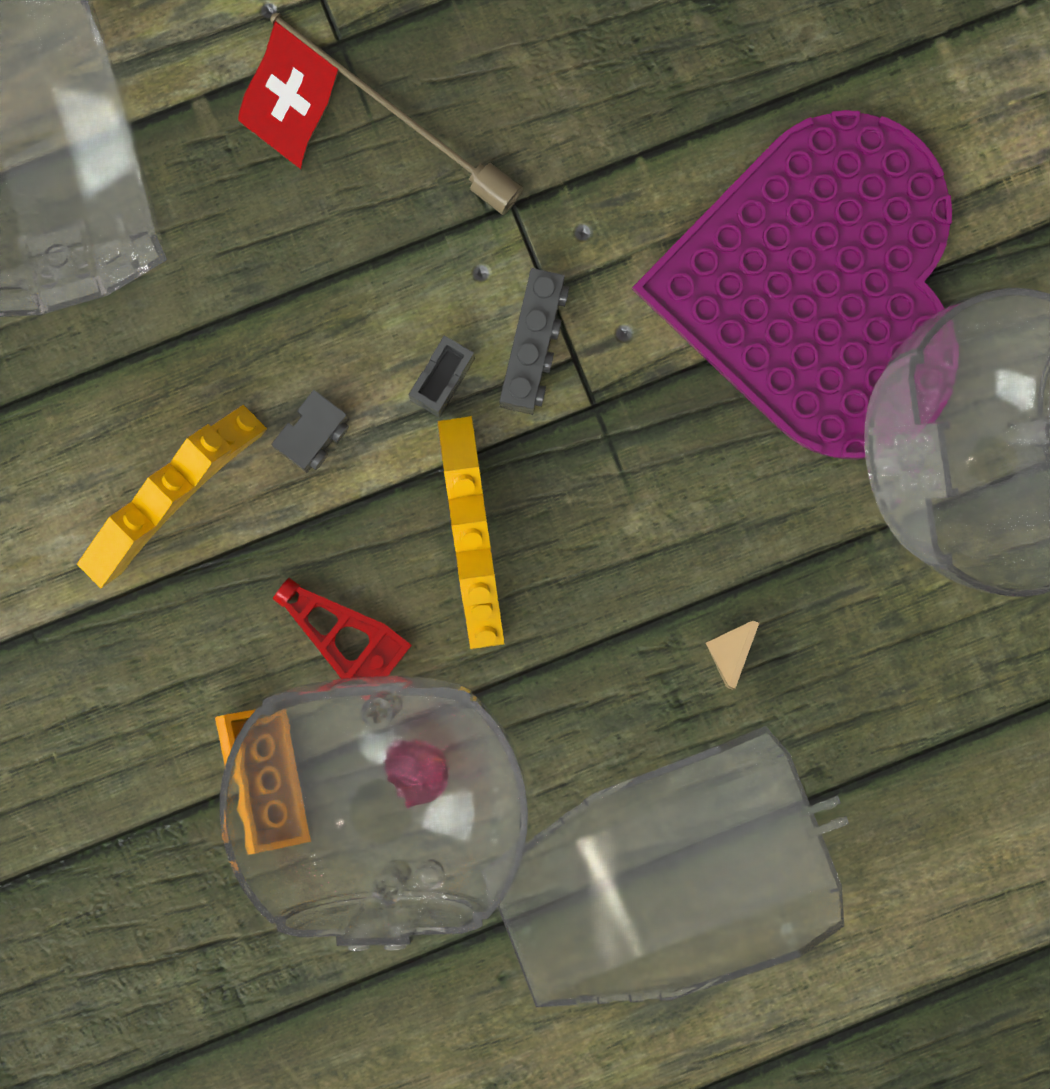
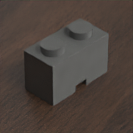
M444 335L426 368L422 371L408 394L410 401L440 418L474 362V352Z
M315 390L311 392L297 410L301 417L294 426L287 423L271 444L274 449L306 473L311 468L317 470L328 456V453L325 452L326 448L332 441L338 443L349 429V426L346 424L349 420L347 414Z

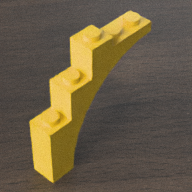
M242 405L212 426L207 424L189 436L171 462L149 476L133 500L107 519L77 565L100 588H103L117 578L162 525L222 467L262 437L267 428L254 414Z
M472 416L438 421L443 469L470 649L503 645L505 643Z

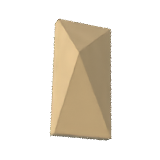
M756 621L748 622L706 642L724 684L729 689H736L759 625Z

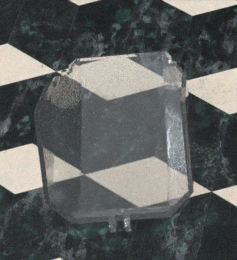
M766 726L591 794L574 809L561 816L551 826L542 830L525 845L516 849L485 872L535 1006H571L589 1002L607 1004L612 1001L626 1000L630 1002H643L647 999H660V1001L674 1000L805 955L844 927L842 884L822 834L849 824L846 816H839L830 820V822L818 826L814 816L816 812L829 810L840 804L838 795L810 805L790 753Z

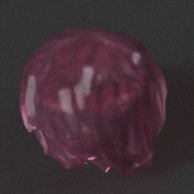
M394 739L393 745H390L386 751L387 759H384L386 764L384 769L388 775L387 781L394 784L398 790L397 797L405 798V806L408 809L436 800L443 794L449 782L448 772L450 768L447 766L443 752L434 745L420 740Z

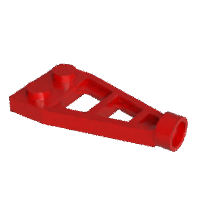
M290 577L282 584L273 597L275 602L287 609L339 677L368 700L374 696L412 646L384 623L305 590ZM298 593V600L295 603H289L294 595ZM315 607L326 609L336 615L338 619L327 635L320 634L308 621V616ZM345 627L358 629L365 632L369 637V644L354 661L347 660L335 644L337 634Z

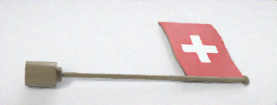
M280 13L271 15L270 21L274 26L265 55L244 94L239 110L238 121L302 171L308 144L329 105L338 72H340L471 173L469 181L472 182L470 190L502 215L506 214L513 207L523 191L521 185L492 163H488L486 166L480 164L477 168L473 167L281 19Z

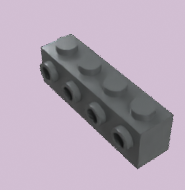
M535 268L530 270L499 401L500 408L533 415L535 405L542 407L546 386L540 385L543 372L550 373L554 353L548 352L551 339H558L562 320L556 319L558 307H565L570 288L569 286H564L565 275Z

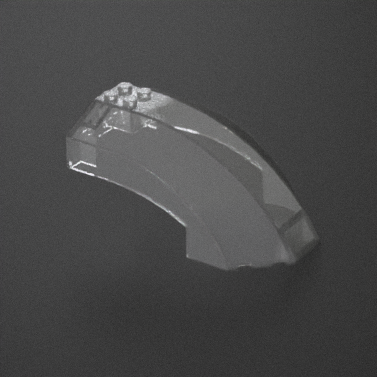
M0 0V317L43 315L108 296L167 260L130 119L92 0Z

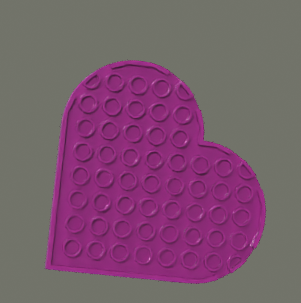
M851 110L832 111L830 114L807 118L785 131L632 287V290L776 427L791 440L815 453L839 459L855 460L873 458L893 452L917 438L931 425L944 407L952 389L955 368L957 367L956 339L953 337L952 328L948 320L949 316L934 291L924 282L939 263L947 245L950 225L952 223L951 195L948 193L943 177L944 172L930 149L909 129L883 116L877 117Z

